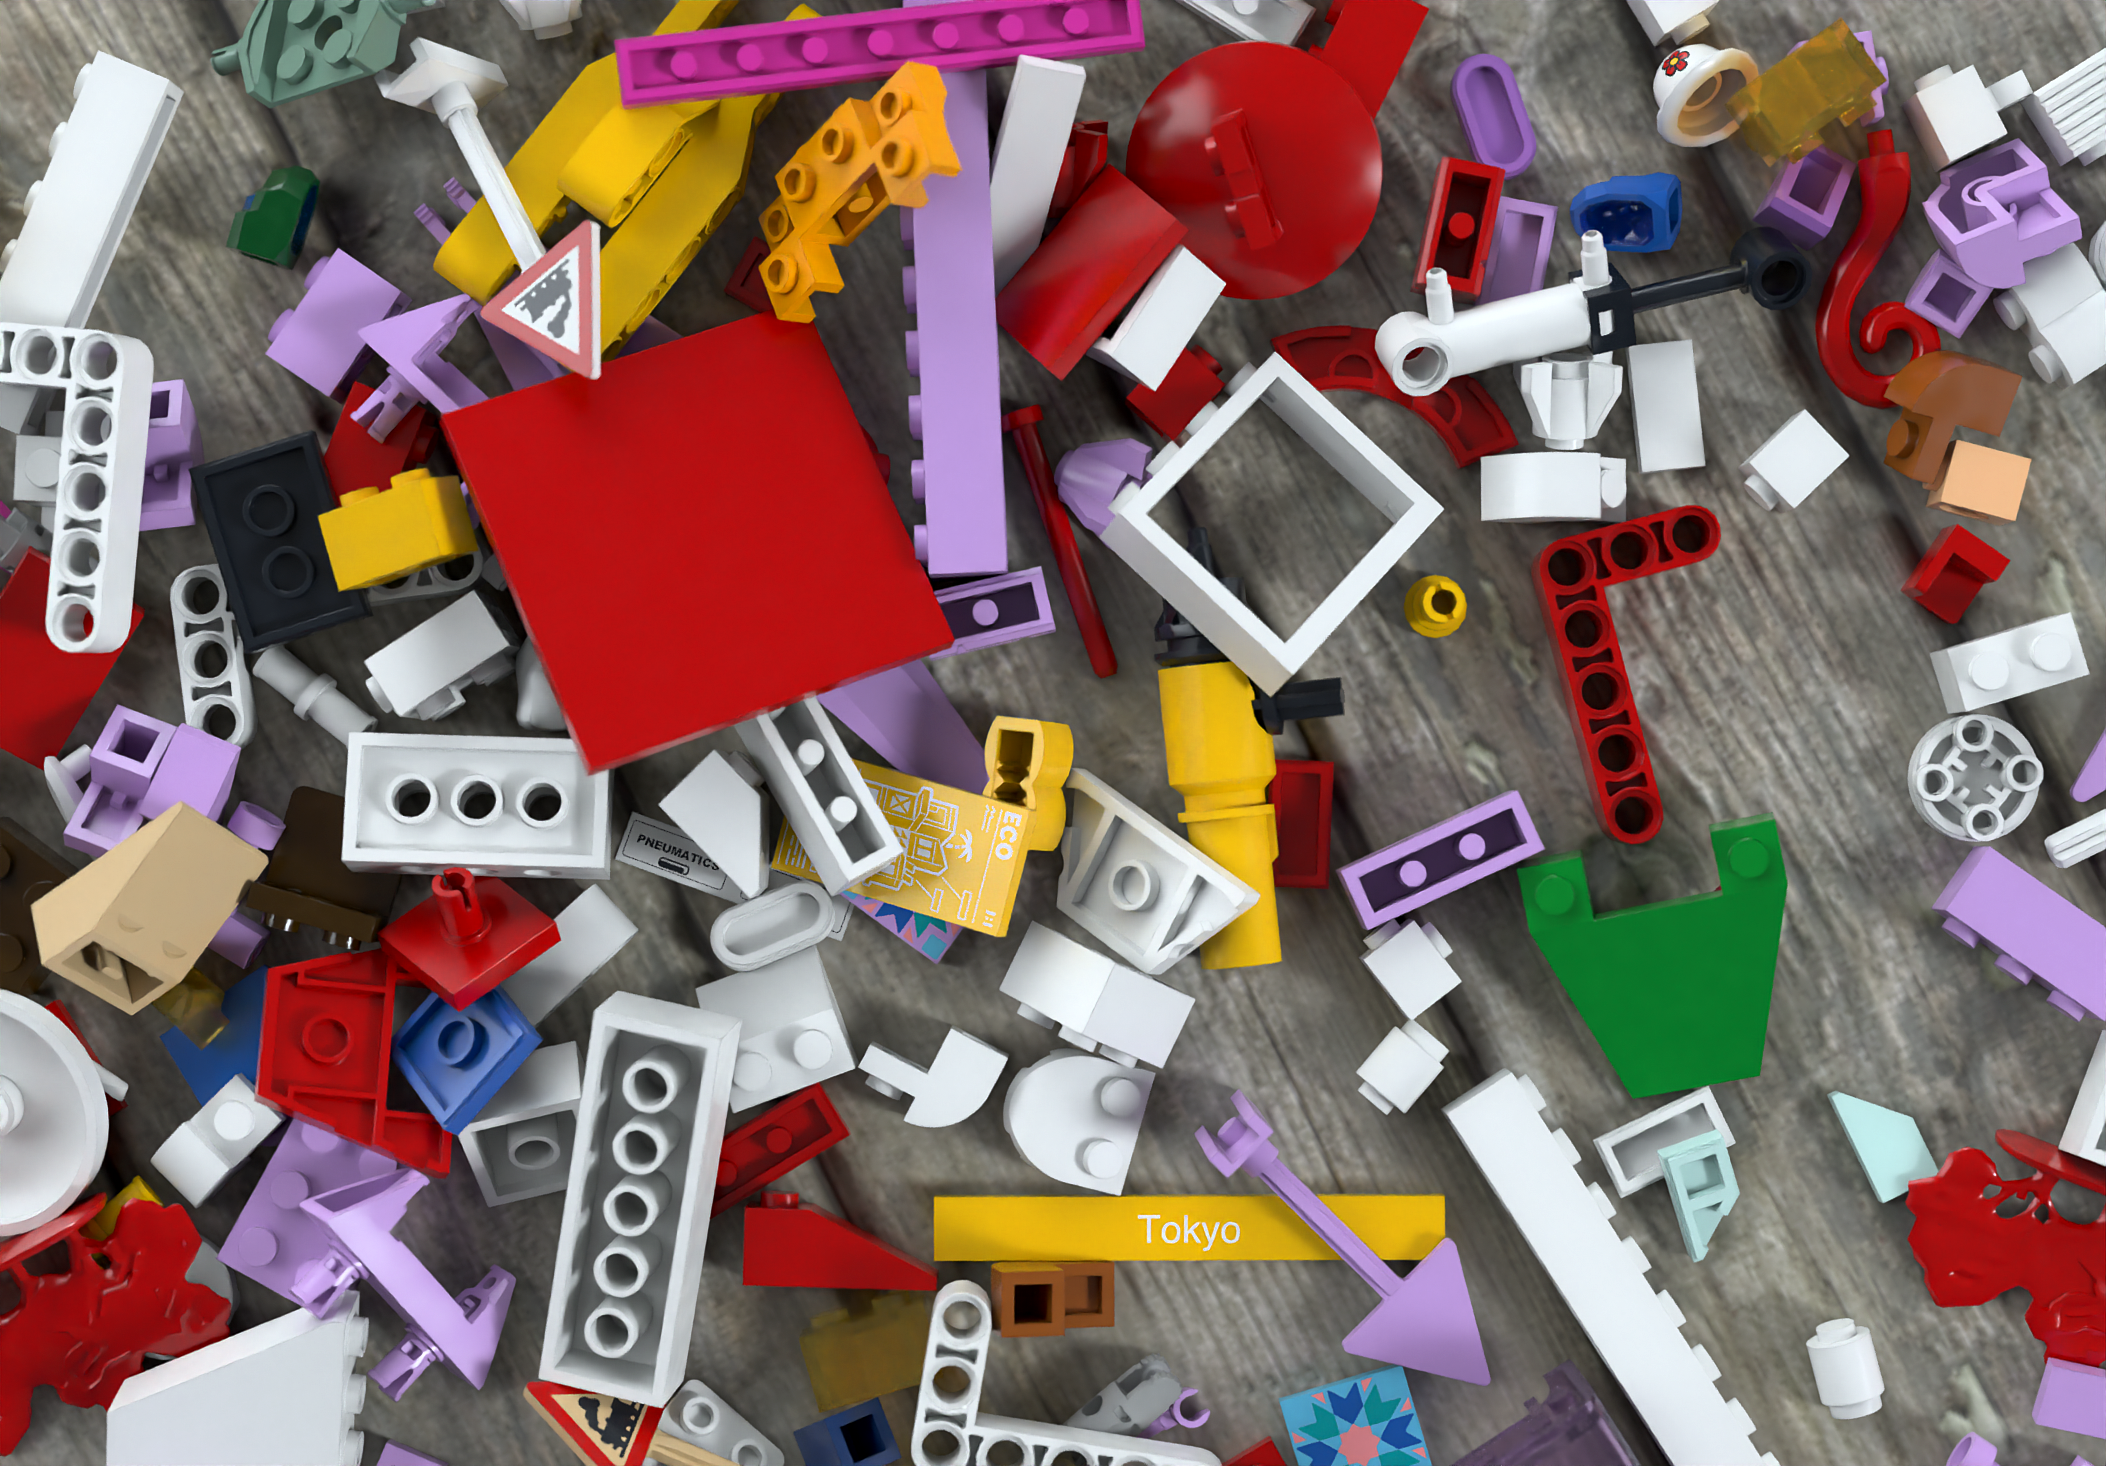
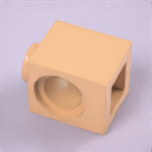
M1961 440L1949 442L1934 484L1922 482L1923 489L1930 490L1926 507L1997 526L2016 521L2031 459Z

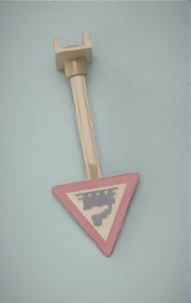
M551 1381L528 1382L523 1391V1397L586 1466H642L644 1459L647 1457L669 1466H742L662 1432L658 1428V1424L666 1404L663 1408Z

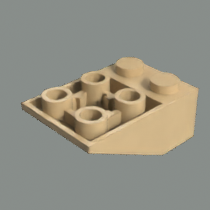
M179 801L31 905L42 965L132 1016L183 980L250 889L252 882L258 878L269 863L267 855L183 801Z

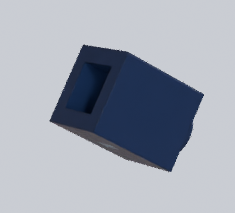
M878 1397L793 1432L806 1466H884L902 1458Z

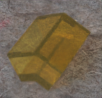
M194 965L179 984L150 1003L201 1051L230 1023V1020L220 1011L225 992Z

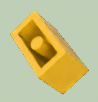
M428 468L405 472L390 478L393 489L379 493L378 487H369L340 496L341 508L319 515L318 520L339 591L380 586L479 551L458 475L431 478Z

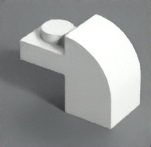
M1534 452L1481 457V521L1520 524L1556 521L1599 524L1625 522L1626 459L1601 457V453Z
M952 1025L930 1070L875 1041H872L858 1068L869 1073L865 1083L880 1093L895 1100H900L903 1092L915 1097L904 1121L922 1127H945L968 1118L982 1106L1005 1066L1009 1054Z
M242 1073L236 1074L191 1120L184 1122L158 1149L150 1161L195 1208L207 1204L251 1160L249 1155L286 1120L281 1112L254 1101L255 1086Z

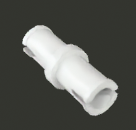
M284 645L267 649L253 668V674L257 678L263 679L295 705L294 713L305 721L312 718L345 744L347 749L349 732L373 733L378 724V720L374 716L371 717L336 689L337 681L327 673L319 676L286 650Z

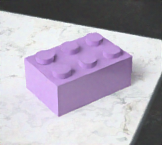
M294 1118L216 1259L302 1306V1301L291 1295L289 1289L293 1285L296 1286L331 1249L328 1246L330 1239L299 1205L304 1200L408 1166ZM358 1277L347 1287V1290L355 1291L362 1278Z

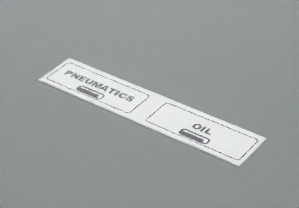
M632 812L618 849L616 860L737 904L752 899L682 829ZM769 861V887L762 894L797 880H806L818 884L827 892L835 908L834 925L827 936L842 941L854 904L840 894L831 897L823 883L771 868L772 862Z

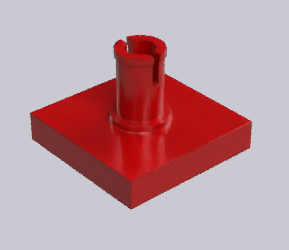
M452 867L443 870L448 885L445 886L443 878L437 874L432 881L433 895L377 932V936L384 953L460 1012L560 942L561 938L557 923L496 876H473L469 870L463 867Z

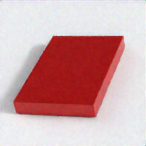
M1108 163L995 298L996 322L1046 369L1062 381L1189 230L1114 166Z
M29 546L0 593V748L44 771L45 757H57L144 617L145 609L132 603L131 625L128 637L121 647L112 652L75 653L59 649L51 641L46 628L51 557ZM90 610L87 611L83 620V630L87 637L92 633L94 627V620Z

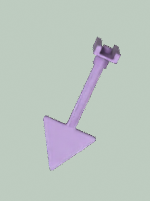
M1238 1089L1230 1099L1240 1114L1228 1120L1218 1131L1217 1137L1203 1125L1194 1135L1209 1161L1227 1178L1239 1166L1251 1178L1259 1176L1382 1297L1381 1302L1343 1339L1342 1347L1347 1353L1477 1385H1488L1491 1378L1454 1241L1451 1238L1443 1239L1406 1277H1398L1277 1158L1279 1150L1267 1139L1274 1131L1257 1106Z

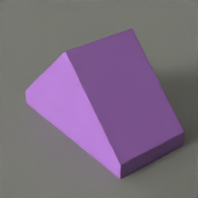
M1801 134L1752 220L1763 227H1772L1780 230L1791 243L1808 251L1824 239L1831 230L1857 164Z

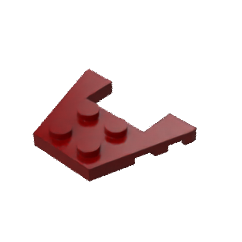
M382 948L355 954L345 952L269 968L265 978L254 1101L431 1177L446 1179L450 1173L452 1133L444 1130L433 1114L386 1109L395 986L429 988L384 953Z

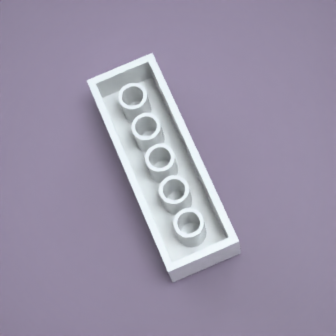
M623 991L615 992L594 1011L538 1379L663 1408L684 1381L742 1018Z

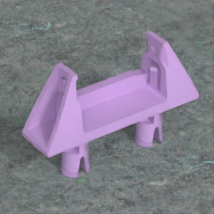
M466 293L361 328L356 333L390 364L386 369L390 373L388 378L357 411L350 415L364 428L376 419L367 432L380 444L386 440L385 437L419 401L424 405L430 401L444 414L490 399L449 361L446 363L438 356L456 335L458 327L473 311L479 308V305ZM463 482L461 489L466 506L472 502L467 510L473 530H475L481 520L466 484Z
M410 1167L398 1169L304 1200L299 1205L330 1239L328 1246L331 1250L296 1286L293 1285L289 1289L291 1295L301 1300V1305L315 1318L320 1320L324 1316V1312L358 1277L367 1280L407 1324L404 1327L407 1334L403 1340L373 1369L366 1373L370 1379L379 1384L378 1388L394 1402L401 1398V1395L434 1360L442 1362L451 1373L479 1390L484 1385L516 1283V1278L511 1273L494 1264L490 1267L491 1271L474 1288L463 1290L453 1299L404 1243L389 1233L407 1211L406 1203L423 1185L427 1186L430 1183L426 1176Z

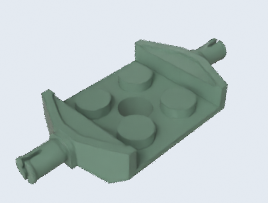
M259 0L244 29L243 38L236 44L215 49L212 52V55L215 57L211 58V65L214 71L221 76H226L242 69L246 93L268 108H273L375 74L395 62L400 26L406 23L407 12L424 6H431L436 0Z

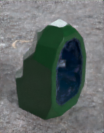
M297 165L272 171L263 187L248 195L243 209L235 213L226 248L260 262L282 269L293 270L303 251L319 195L320 181L314 172Z

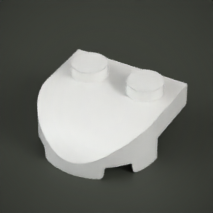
M1061 1048L1051 1050V1055L1040 1059L1030 1068H1022L1013 1079L1004 1102V1128L1011 1135L1014 1146L1021 1155L1020 1158L1031 1167L1062 1182L1121 1196L1155 1073L1137 1066L1132 1069L1114 1060L1091 1055L1078 1049Z

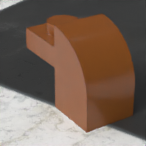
M1934 351L1914 359L1897 373L1884 394L1885 398L1904 408L1899 420L1893 424L1889 431L1886 443L1887 453L1883 463L1911 479L1933 485L1955 425L2000 437L2023 376L1994 362L1957 351Z
M1002 1261L991 1265V1332L1001 1338L1065 1336V1328L1115 1327L1114 1262Z

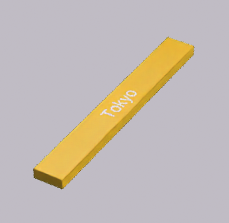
M1114 1194L934 1195V1261L1343 1260L1277 1194H1121V1196ZM1315 1194L1381 1260H1423L1445 1239L1444 1194Z

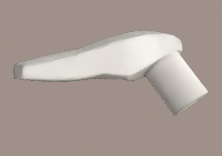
M86 744L80 746L60 762L54 756L45 757L44 771L46 782L67 825L84 796L76 782L91 771L89 755L92 750ZM90 855L94 861L98 859V857Z

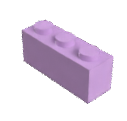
M1512 790L1342 866L1335 871L1361 928L1370 930L1534 855L1545 848L1518 790Z
M1974 846L1931 907L1932 910L1946 919L1941 928L1951 937L1971 949H1974L1977 943L1980 942L1996 953L1999 957L1994 962V966L2020 984L2027 986L2029 981L2033 979L2049 990L2051 994L2046 1002L2068 1018L2080 1022L2083 1016H2086L2087 1018L2105 1021L2106 927L1993 848Z

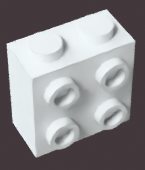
M473 590L365 660L366 666L373 675L365 682L376 702L386 713L394 710L401 717L422 719L423 721L431 718L433 722H437L466 703L461 693L473 685L485 683L487 687H491L516 671L515 658L523 642L495 599Z

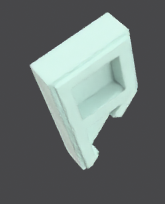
M1838 1091L1827 1094L1878 1201L1885 1203L1909 1191V1181L1933 1177L1939 1172L1912 1117Z
M1717 1129L1657 1150L1685 1247L1694 1263L1704 1259L1709 1250L1707 1247L1708 1241L1722 1216H1728L1740 1194L1724 1137Z

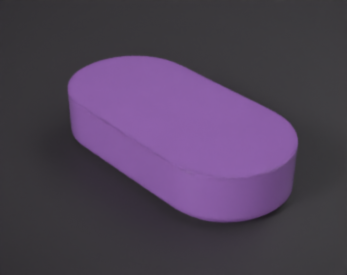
M1490 54L1471 56L1459 65L1450 83L1451 100L1471 158L1476 163L1506 169L1504 181L1516 178L1531 164L1536 153V138L1514 74L1508 64L1499 57Z

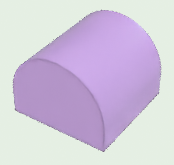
M1939 248L1927 261L1906 297L1904 307L1960 339L1994 287L1982 286L1966 275L1944 250Z

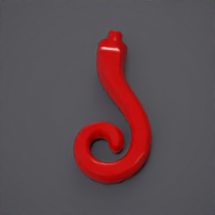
M1892 129L1866 134L1870 157L1858 160L1862 194L1861 217L1853 234L1834 263L1823 287L1815 324L1816 343L1820 360L1833 384L1845 396L1859 404L1881 410L1900 406L1884 397L1889 384L1897 373L1877 375L1865 370L1861 366L1852 349L1849 322L1850 313L1857 294L1898 234L1909 206L1911 195L1908 152L1895 153ZM1897 301L1884 302L1871 309L1862 319L1859 330L1860 346L1868 354H1877L1884 348L1887 333L1890 330L1900 329L1905 331L1912 339L1913 353L1909 363L1924 354L1941 351V342L1937 328L1933 323L1904 307L1905 303Z

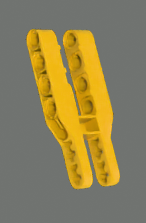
M680 0L651 36L717 29L740 0ZM803 3L796 7L785 21L823 16ZM615 52L585 67L506 165L504 171L541 240L555 221L561 224L569 215L566 207L572 200L610 228L615 227L628 215L681 149L679 154L600 251V364L615 359L744 196L757 128L786 92L624 110ZM484 194L445 241L433 264L435 272L483 307L500 291L516 270L520 273L522 272L521 266ZM563 365L565 368H567V369H568L569 371H571L572 373L575 372L574 370H572V369L568 368L567 366Z

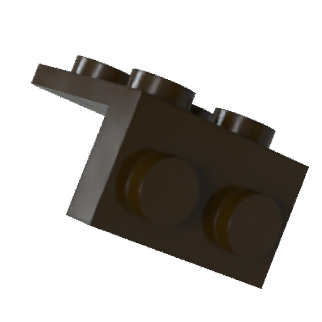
M309 786L297 787L292 792L283 821L286 828L277 841L266 881L252 882L245 907L262 911L263 914L260 920L262 924L298 933L300 923L325 930L322 941L342 948L360 951L362 941L368 943L379 942L377 932L388 925L403 874L352 872L342 861L345 797Z

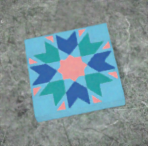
M1388 1365L1278 1398L1298 1466H1432L1405 1373L1400 1365Z

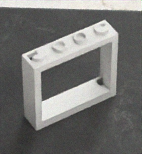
M1276 352L1258 370L1248 362L1223 389L1231 396L1220 409L1210 401L1191 420L1185 430L1192 438L1182 448H1179L1173 441L1165 446L1146 467V470L1153 478L1142 489L1133 481L1125 487L1107 507L1116 516L1099 536L1103 542L1270 697L1302 666L1444 510L1435 499ZM1258 398L1394 523L1285 643L1147 515Z

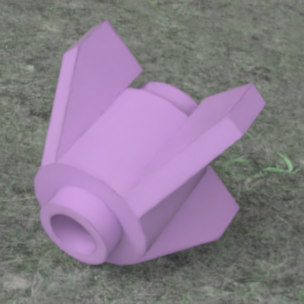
M1128 438L1085 443L1075 451L1069 450L1061 458L1054 475V483L1059 486V500L1068 505L1083 526L1092 530L1099 538L1116 516L1107 508L1112 501L1132 481L1142 489L1153 478L1146 470V467L1152 462L1153 448ZM1102 541V543L1107 548L1111 549L1105 542Z

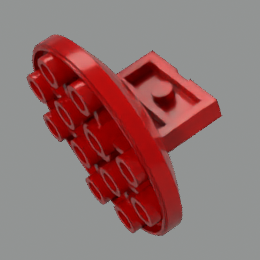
M1247 40L1231 42L1203 51L1182 63L1157 85L1147 98L1133 126L1126 157V177L1189 230L1178 244L1184 246L1226 283L1219 295L1243 300H1264L1291 295L1315 285L1336 271L1351 256L1367 233L1376 213L1383 181V159L1377 128L1371 113L1353 85L1340 72L1314 54L1298 47L1271 41Z

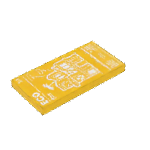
M850 757L904 852L887 868L846 889V891L989 935L1006 937L1038 811ZM784 815L771 868L823 883Z

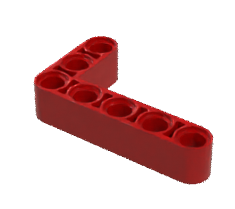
M1698 505L1681 506L1561 538L1543 547L1534 557L1531 566L1533 584L1597 822L1602 832L1610 840L1621 844H1642L1653 839L1661 829L1664 816L1663 806L1604 588L1686 567L1710 557L1718 548L1721 539V528L1716 516L1707 508ZM1679 519L1693 521L1699 527L1702 541L1695 553H1687L1680 550L1673 541L1672 531ZM1625 535L1637 542L1640 548V559L1634 569L1627 570L1614 563L1610 547L1616 536ZM1563 551L1571 554L1576 559L1579 565V575L1573 585L1563 586L1557 584L1551 578L1548 563L1550 557L1555 552ZM1572 613L1587 615L1595 625L1596 634L1594 640L1586 648L1574 646L1565 634V624ZM1591 674L1603 676L1609 681L1612 688L1611 700L1601 710L1589 707L1582 697L1581 688L1583 682ZM1610 735L1619 737L1628 748L1629 757L1627 763L1616 772L1607 770L1601 764L1598 756L1601 742ZM1627 797L1638 800L1645 810L1643 825L1632 834L1622 831L1615 821L1617 805Z

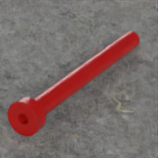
M1040 405L1029 406L1000 417L1002 434L1009 432L1013 434L1093 671L1100 679L1117 674L1118 663L1063 503L1058 498V487L1054 483V475L1036 423L1044 420Z

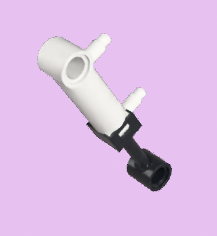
M1757 227L1747 231L1736 241L1730 253V265L1631 288L1611 262H1607L1606 248L1603 247L1602 234L1592 230L1587 231L1582 236L1583 249L1580 252L1582 269L1568 272L1569 284L1454 311L1451 286L1447 282L1446 271L1442 268L1430 269L1426 273L1427 287L1425 289L1428 317L1414 311L1401 312L1390 317L1381 325L1376 335L1375 350L1391 379L1403 393L1412 396H1427L1438 391L1448 382L1449 378L1581 346H1587L1593 355L1635 346L1637 344L1634 314L1739 289L1743 294L1750 293L1762 307L1770 310H1784L1796 305L1806 295L1811 286L1813 273L1810 263L1780 230L1772 227ZM1779 261L1770 273L1763 275L1767 267ZM1424 347L1423 351L1416 358L1404 360L1411 350Z

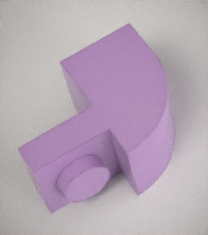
M184 379L152 383L139 531L196 525L198 499L188 469L205 464L195 410Z
M117 704L89 755L92 781L63 832L64 845L99 858L149 823L147 819L138 814V811L178 728L177 726Z

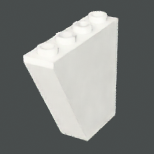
M346 1290L324 1312V1316L320 1320L303 1307L125 1379L107 1412L106 1466H360L364 1433L363 1431L354 1430V1415L360 1414L363 1408L366 1393V1375L356 1374L357 1357H363L365 1353L369 1330L368 1318L359 1317L360 1291Z

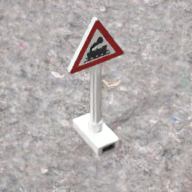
M420 37L416 38L410 44L417 59L415 63L401 75L382 69L374 78L385 98L437 114L443 126L451 129L522 269L521 275L482 307L480 311L481 317L586 378L597 379L600 376L599 225L585 220L546 253L476 116L484 106L509 85L499 65Z

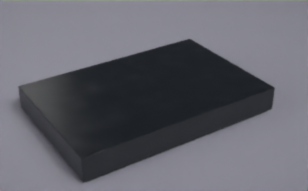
M309 430L188 469L246 654L258 653L373 616L365 588L339 591L318 516L340 507L315 431Z

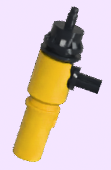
M1205 527L1189 528L1187 531L1188 546L1186 547V552L1214 577L1212 548L1208 543L1207 529ZM1244 577L1216 579L1260 620L1246 602ZM1162 597L1163 612L1154 627L1155 642L1167 641L1168 652L1154 654V659L1162 667H1169L1157 670L1169 785L1184 796L1185 812L1177 813L1178 823L1187 824L1188 843L1261 894L1255 905L1199 946L1201 969L1238 968L1281 962L1282 956L1272 863L1279 855L1274 803L1266 804L1264 788L1276 775L1273 736L1283 734L1284 722L1345 715V694L1342 689L1341 677L1287 682L1270 697Z

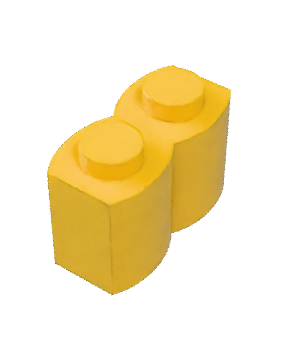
M997 716L989 729L985 744V766L990 780L985 786L982 795L1038 811L1028 850L1054 851L1061 840L1066 822V804L1061 787L1069 775L1073 761L1074 745L1070 727L1068 724Z

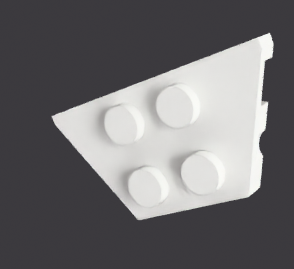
M1071 768L1066 779V788H1075L1072 827H1064L1062 834L1061 853L1064 867L1058 881L1057 908L1145 974L1161 975L1257 903L1261 895L1088 770Z

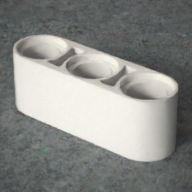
M596 883L583 892L554 919L557 923L561 941L500 983L535 1029L639 931Z

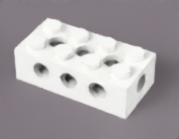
M349 732L342 861L352 872L444 875L443 870L447 868L463 867L469 870L473 876L610 880L614 768L588 777L572 739ZM417 792L431 795L430 804L424 813L416 817L401 815L402 804L408 796ZM489 794L496 797L495 807L488 816L481 819H471L465 816L466 806L475 796ZM544 796H553L561 800L560 810L553 818L546 821H537L529 817L530 808L537 799Z

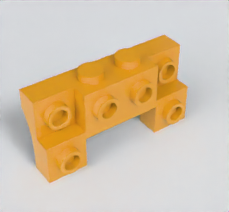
M907 61L870 101L848 98L835 109L825 124L807 143L803 144L796 151L790 161L774 176L781 194L758 217L771 254L758 268L779 320L810 323L816 317L809 296L815 290L838 293L845 286L828 244L848 247L890 203L922 209L929 202L922 182L930 173L955 177L962 170L945 126L943 111L947 91L937 67Z

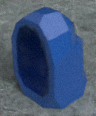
M1657 172L1641 176H1612L1609 181L1588 185L1572 200L1570 207L1571 223L1575 232L1581 238L1587 231L1594 230L1600 232L1603 238V247L1606 248V251L1647 253L1671 249L1680 232L1682 217L1681 181L1676 175Z

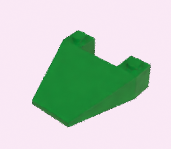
M1773 812L1709 824L1722 889L1718 891L1595 914L1582 849L1523 860L1518 863L1517 874L1529 932L1633 1099L1760 1076L1788 887Z

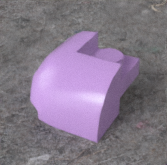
M2019 138L1963 160L1939 173L1941 185L1928 197L1927 201L1922 202L1924 214L1938 244L1966 275L1982 286L2004 289L2026 284L2023 262L2035 257L2047 256L2062 246L2082 239L2079 216L2050 188L2047 166Z

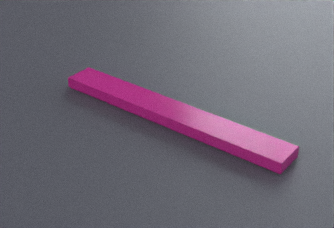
M968 0L614 40L624 110L890 80L907 61L935 66L939 74L1016 66L1020 55L1060 61L1140 52L1145 49L1140 0Z

